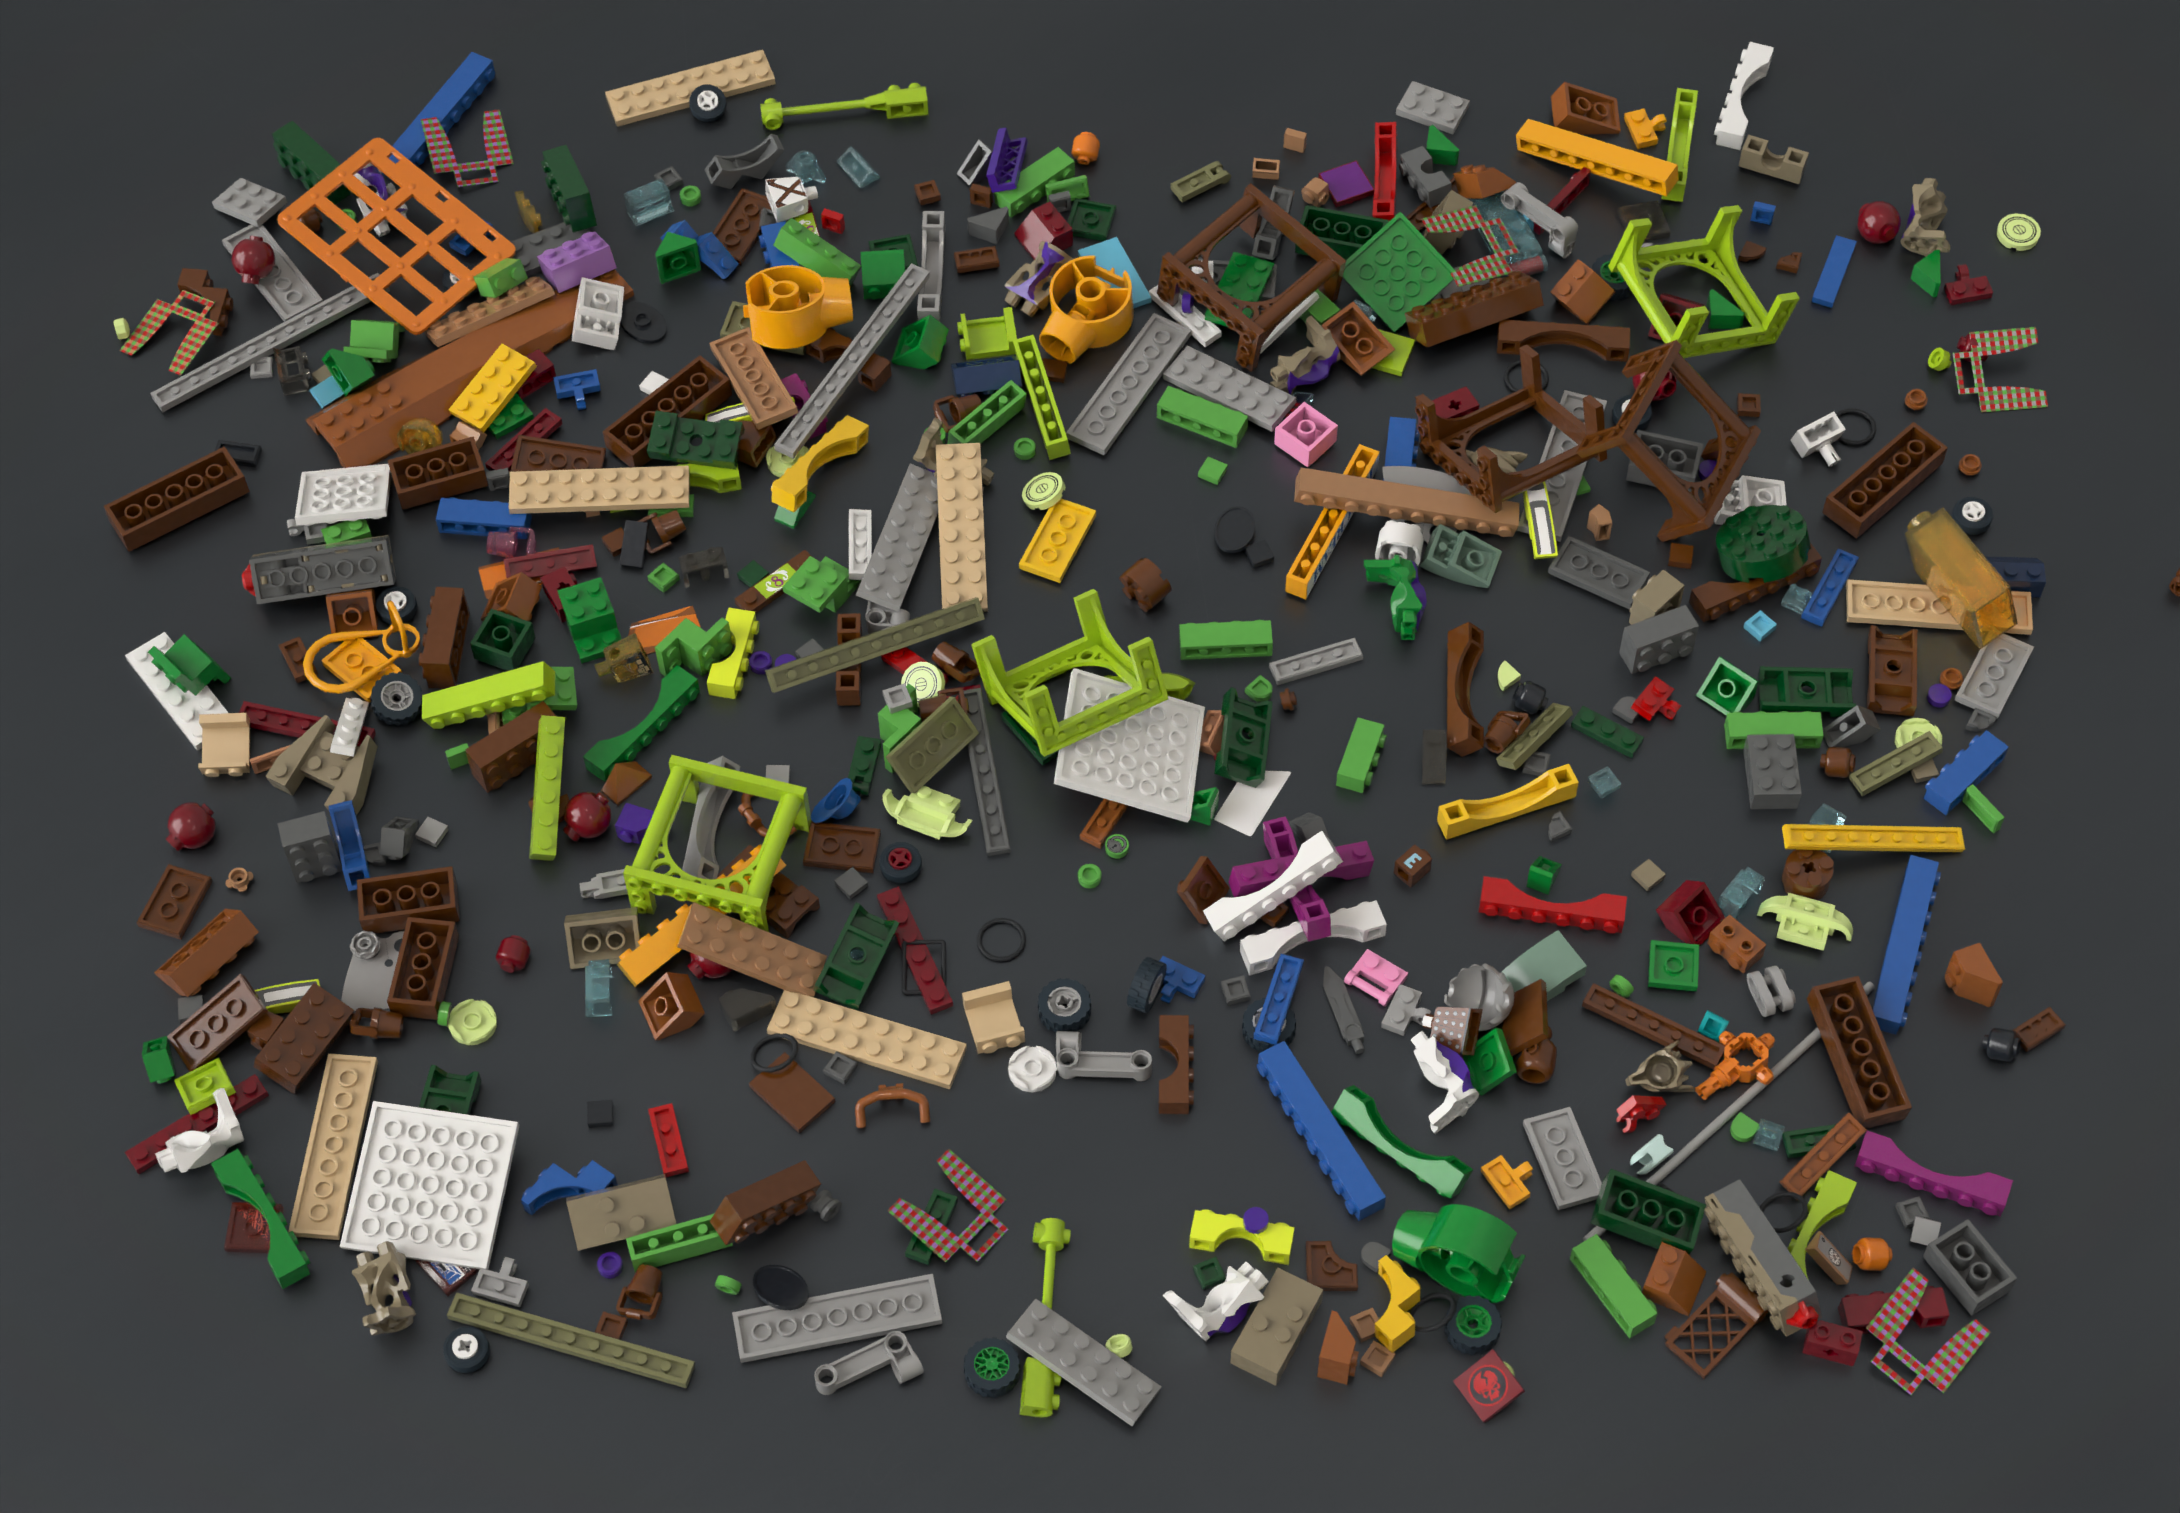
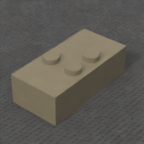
M665 1174L566 1198L578 1251L677 1224Z
M1277 1268L1263 1293V1300H1259L1231 1350L1230 1361L1231 1364L1275 1386L1313 1320L1323 1298V1289L1280 1268Z

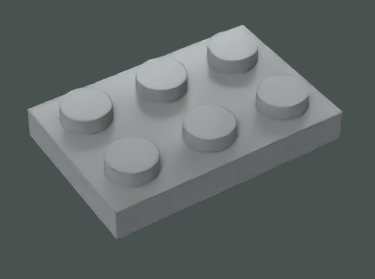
M1412 81L1396 109V115L1427 126L1433 124L1438 130L1454 134L1469 107L1470 100Z
M240 178L226 191L221 193L212 204L214 209L260 227L287 204V200L284 195Z

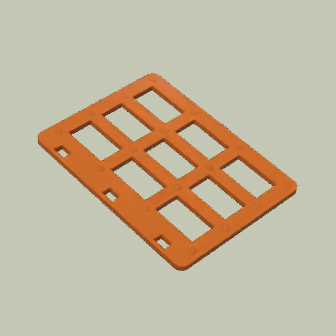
M374 138L278 215V224L336 271L343 280L348 281L414 335L422 334L477 288L474 276L506 258H512L515 255L514 244L382 138ZM394 155L400 161L395 164L389 157ZM368 163L374 165L401 187L385 201L354 176ZM342 184L374 209L358 223L326 198ZM441 193L448 200L442 202L437 196ZM411 197L444 222L429 235H426L397 211ZM314 207L318 208L346 231L344 235L331 245L327 244L299 221L301 217ZM385 219L417 244L401 258L369 233ZM454 232L458 233L486 256L472 270H469L439 245ZM488 232L496 238L493 242L485 236ZM356 242L362 244L389 266L375 280H371L342 256ZM427 254L460 279L445 293L441 292L412 268ZM399 277L405 279L433 302L417 316L385 291Z

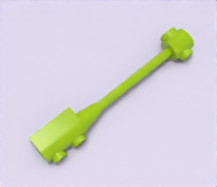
M912 83L905 89H900L898 85H892L882 93L861 100L782 108L781 102L769 98L765 100L764 104H760L762 123L769 130L780 128L781 123H783V116L856 108L886 110L887 119L929 115L926 87H921L919 83Z
M1045 1218L1040 1223L1036 1222L1033 1231V1243H1039V1248L1046 1251L1042 1303L1051 1310L1056 1251L1062 1250L1064 1244H1069L1071 1230L1065 1229V1222L1057 1218ZM1027 1357L1023 1366L1020 1415L1049 1417L1053 1414V1410H1058L1060 1395L1054 1394V1386L1060 1385L1061 1376L1037 1359Z

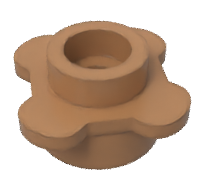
M234 868L229 873L226 886L228 888H236L239 892H245L248 889V883L253 880L254 875L243 868Z

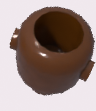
M1548 1026L1549 1038L1524 1049L1514 1058L1517 1075L1528 1083H1545L1554 1074L1557 1048L1550 1041L1553 1035L1550 1026Z

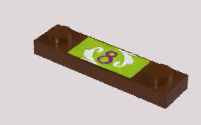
M806 550L802 551L736 597L735 604L741 610L757 613L784 594L783 586L811 555Z

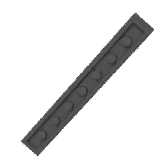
M981 688L963 690L965 698L968 699L970 711L967 715L979 732L967 746L987 856L1011 853Z

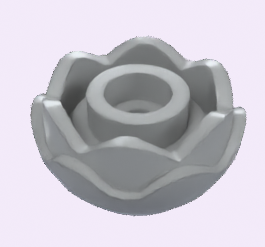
M368 931L357 933L352 938L350 944L351 952L360 959H370L380 949V939L375 933Z

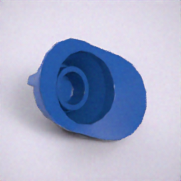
M844 778L840 780L814 807L811 813L812 822L821 823L830 817L843 819L854 811L861 798L852 789L853 783L851 779Z

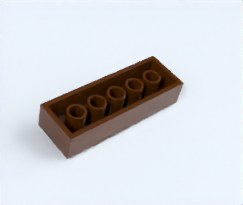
M1513 271L1507 277L1491 279L1489 283L1484 285H1474L1468 291L1454 292L1450 295L1451 297L1435 299L1426 306H1415L1412 308V311L1405 313L1409 335L1417 342L1430 347L1544 306L1540 283L1521 271Z
M699 355L603 431L606 448L630 468L642 467L652 459L649 458L647 448L655 412L677 413L678 417L701 420L705 417V414L710 413L732 396L730 379Z
M1912 422L1826 497L1822 513L1857 539L1943 464L1948 447L1919 425Z
M224 446L103 507L111 525L128 552L250 491L243 473Z
M1859 976L1814 986L1807 997V1001L1854 1118L1865 1129L1905 1119L1912 1106Z

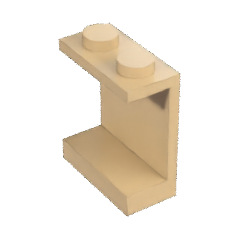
M247 713L199 714V724L202 727V763H198V768L201 773L207 777H218L219 774L228 773L230 776H242L243 773H250V718Z
M1009 981L962 993L963 1006L978 1054L993 1053L997 1049L1016 1047L1025 1042L1024 1028L1020 1026L1012 1000V990Z

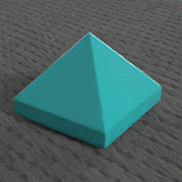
M1707 1010L1697 1032L1719 1043V1035L1726 1030L1729 1021Z

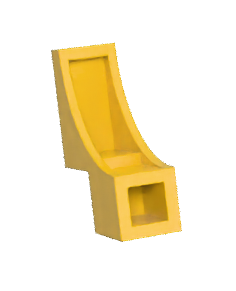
M1385 1255L1378 1261V1274L1387 1284L1391 1300L1384 1315L1375 1323V1337L1393 1353L1415 1336V1320L1407 1311L1420 1302L1421 1287L1415 1278L1409 1277L1403 1272V1268L1397 1261H1392Z

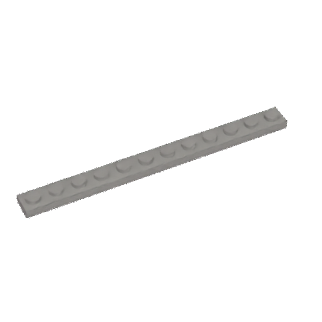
M912 263L774 444L776 451L793 459L928 281L930 271Z
M376 273L370 276L369 278L371 280H375L379 276V273ZM351 286L151 392L152 399L160 410L164 412L249 367L252 363H256L257 360L270 356L371 302V300L354 286ZM389 287L385 289L387 293L390 292Z

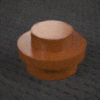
M1920 389L1911 390L1905 397V403L1911 409L1921 410L1927 405V396Z
M1973 454L1965 455L1959 462L1960 471L1970 476L1978 474L1982 467L1980 459Z
M1948 668L1941 673L1939 680L1941 684L1947 686L1950 690H1956L1961 687L1963 676L1958 669Z

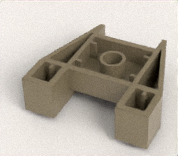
M324 715L277 757L265 777L275 788L292 796L304 777H308L333 790L324 804L328 811L329 805L352 800L357 816L364 804L378 746L367 735L360 747H356L354 757L331 753L330 749L334 737L332 732L336 726L327 715Z

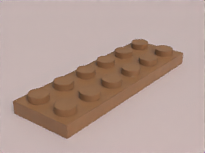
M531 277L524 284L516 285L496 298L487 297V300L484 302L470 304L466 310L453 312L447 316L448 318L441 321L437 320L424 333L429 340L437 347H440L551 297L555 293L552 286L543 279Z
M750 327L709 343L713 354L726 376L730 379V383L758 430L798 414L797 406L760 344L752 340Z
M695 902L691 905L677 945L678 948L785 991L811 997L815 995L814 986L827 958L824 954Z

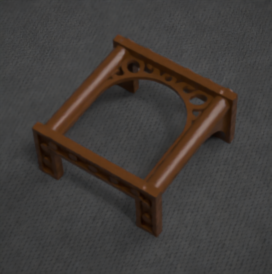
M1250 183L1245 187L1244 196L1174 255L1167 252L1162 257L1157 295L1162 301L1167 302L1173 307L1178 303L1180 288L1188 291L1198 303L1206 306L1214 316L1219 317L1231 330H1235L1240 335L1236 360L1241 367L1253 372L1258 366L1260 351L1264 342L1289 313L1317 289L1332 302L1338 298L1346 260ZM1262 217L1318 262L1283 293L1270 300L1260 302L1239 300L1223 292L1213 281L1208 267L1211 251L1223 238L1239 226L1254 239L1260 230ZM1202 257L1203 261H1199L1198 258ZM1200 267L1203 269V272L1195 274L1189 268ZM1250 308L1253 311V317L1249 319L1242 313L1243 309ZM1258 308H1263V309H1264V310H1261V315H1259V309H1258Z
M1677 340L1630 356L1622 373L1627 378L1643 372L1646 373L1616 426L1585 436L1576 452L1581 458L1618 446L1664 494L1672 508L1673 518L1665 520L1657 535L1662 542L1674 540L1684 535H1691L1701 530H1707L1713 525L1717 512L1721 510L1724 499L1731 492V486L1740 475V470L1748 460V455L1752 447L1757 443V438L1761 432L1756 425L1748 427L1681 356L1679 351L1682 345ZM1668 370L1704 407L1717 431L1718 437L1708 441L1701 457L1704 460H1718L1713 472L1701 482H1689L1679 478L1634 432ZM1699 488H1701L1704 493V498L1702 499V501H1700L1698 496Z
M1527 344L1519 348L1523 388L1463 417L1443 418L1436 415L1435 403L1423 393L1415 397V412L1418 416L1417 429L1420 434L1421 442L1419 446L1421 451L1432 458L1435 464H1439L1448 475H1452L1461 486L1463 485L1469 490L1472 496H1476L1485 507H1489L1494 513L1503 510L1502 502L1592 458L1599 462L1607 459V450L1581 458L1576 453L1585 436L1605 429L1603 405L1591 395L1584 397V424L1542 390L1539 354ZM1529 407H1533L1578 444V446L1532 468L1510 473L1501 470L1498 466L1497 455L1485 445L1477 449L1478 466L1473 464L1466 454V447L1469 441L1478 432ZM1449 446H1458L1460 448L1451 450Z

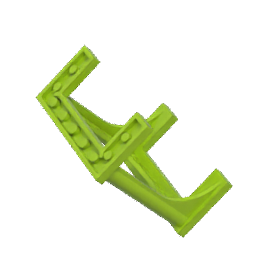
M1739 205L1721 207L1705 238L1648 247L1641 246L1652 226L1649 218L1631 220L1608 265L1612 273L1620 272L1663 342L1666 344L1677 340L1682 345L1679 353L1683 358L1776 343L1800 299L1796 292L1779 294L1767 313L1746 281L1737 264L1733 245L1734 226L1742 213ZM1708 259V263H1701L1699 260ZM1673 265L1692 266L1710 273L1726 286L1742 312L1745 313V317L1752 327L1698 335L1709 314L1705 306L1686 309L1678 327H1676L1655 293V275L1660 270ZM1648 267L1651 272L1644 271L1641 268Z
M1094 589L1073 598L1084 637L1008 672H1005L996 639L992 635L971 644L989 703L991 705L999 703L1037 740L1040 753L1044 757L1168 700L1153 640L1150 637H1146L1129 645L1130 656H1128L1109 632L1098 593ZM1100 666L1115 672L1132 688L1058 722L1048 688L1045 685L1035 687L1075 667Z
M671 755L669 760L670 774L634 862L632 866L626 865L623 872L631 908L637 907L638 913L654 914L657 908L655 895H667L679 901L687 900L705 907L719 908L726 913H739L742 922L769 932L766 905L771 883L793 826L798 830L809 832L812 822L807 788ZM698 782L779 801L757 857L747 868L733 876L722 879H702L692 876L679 868L669 853L668 836L682 801L693 804L697 803L700 789ZM661 853L665 857L659 859L658 855ZM662 865H669L671 867L665 874L654 872L656 868ZM673 875H679L680 878H676V877H672V876H673ZM745 876H751L748 879L750 885H748V882L744 879ZM734 882L741 884L743 892L741 894L732 892L730 885ZM717 886H723V887H725V890H724V889H720V888H716V887H717Z

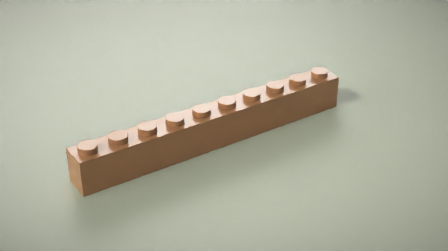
M1302 467L1296 477L1294 502L1304 505L1323 506L1327 509L1336 508L1346 510L1347 512L1367 513L1371 516L1379 515L1390 517L1391 519L1410 520L1414 523H1429L1435 526L1442 524L1443 526L1453 527L1458 530L1466 529L1482 534L1491 533L1501 537H1513L1519 526L1520 503L1504 501L1502 502L1503 510L1494 513L1489 507H1485L1476 496Z

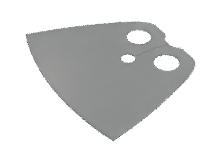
M1409 466L1383 467L1384 481L1471 495L1469 490L1463 485L1461 486L1452 475L1443 472ZM1391 519L1396 522L1406 521L1404 519ZM1422 522L1415 523L1421 528L1423 539L1428 544L1431 537L1429 530L1434 525ZM1447 527V528L1453 530L1454 532H1456V531L1458 530V529L1453 528V527Z
M404 931L395 932L388 938L378 937L380 939V951L375 957L360 959L353 954L344 983L341 999L343 1003L354 1009V1011L357 1008H389L387 999L399 951L395 950L394 944L397 940L403 939ZM388 959L393 961V965L390 967L385 966V961Z

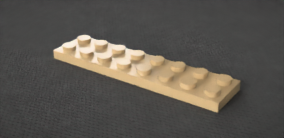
M759 50L605 92L618 127L689 108L691 93L701 85L710 84L717 86L722 90L725 97L776 83L764 51Z
M980 443L936 445L942 609L978 597L982 611L988 612Z
M689 466L510 472L509 513L689 508L690 470Z
M1847 580V622L1990 632L1992 628L2001 633L2031 635L2033 631L2031 592L2006 591L2010 597V601L2007 600L2009 607H2007L1999 600L2004 593L2003 590L1997 598L1992 589Z
M785 990L767 1028V1033L770 1035L786 1033L793 1036L799 1044L835 1054L837 1051L852 1060L946 1089L951 1088L967 1049L966 1043L811 996Z
M328 1054L288 1233L293 1231L296 1237L340 1240L378 1065L377 1057Z

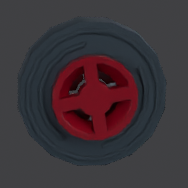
M906 842L890 844L883 850L880 856V869L883 876L894 883L912 881L918 876L922 868V857L918 849Z

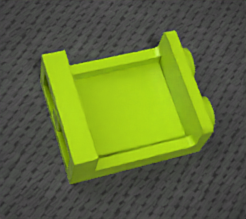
M1012 307L1003 308L1004 316L966 320L965 313L960 314L961 322H957L958 335H963V339H960L961 352H965L966 360L1016 354L1013 340L1017 339Z

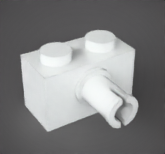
M1832 412L1797 430L1791 442L1801 458L1819 451L1827 462L1828 467H1832L1833 464L1836 465L1840 462L1841 458L1831 443L1838 440L1846 429L1835 412Z

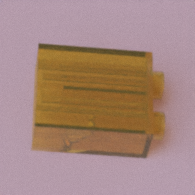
M1941 508L1934 514L1925 511L1914 517L1907 527L1909 531L1905 533L1914 570L1979 650L2017 625L2018 621L2010 586L1945 508Z

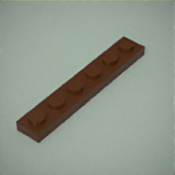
M1594 983L1582 1003V1007L1661 1045L1668 1046L1679 1040L1680 1043L1672 1050L1679 1051L1680 1054L1711 1069H1714L1719 1064L1724 1054V1045Z

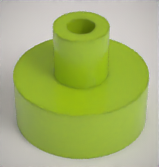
M1942 348L1934 349L1928 358L1929 367L1936 371L1949 368L1952 363L1950 353Z

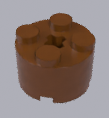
M1140 558L1119 577L1125 586L1122 589L1124 594L1129 599L1134 597L1138 600V605L1144 612L1152 609L1172 591V588L1167 578L1164 581L1161 578L1160 574L1162 571L1147 558Z
M1794 850L1787 857L1781 877L1785 892L1810 899H1821L1827 893L1833 876L1834 862L1832 858L1821 850Z

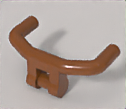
M743 793L741 796L742 804L738 807V811L747 818L749 826L765 838L768 829L764 827L761 818L757 813L753 812V807L751 806L750 798L754 795ZM794 826L792 827L790 835L797 831Z
M903 1083L887 1087L886 1085H878V1091L861 1098L855 1105L857 1128L866 1127L865 1107L878 1100L905 1098L919 1103L920 1122H930L928 1099L921 1093L904 1089Z

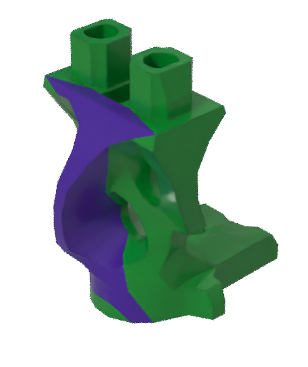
M1395 555L1391 560H1364L1367 581L1383 582L1390 586H1395L1390 603L1394 629L1396 632H1401V640H1415V632H1418L1420 620L1427 605L1425 589L1418 577L1417 564L1411 560L1401 558L1400 555Z

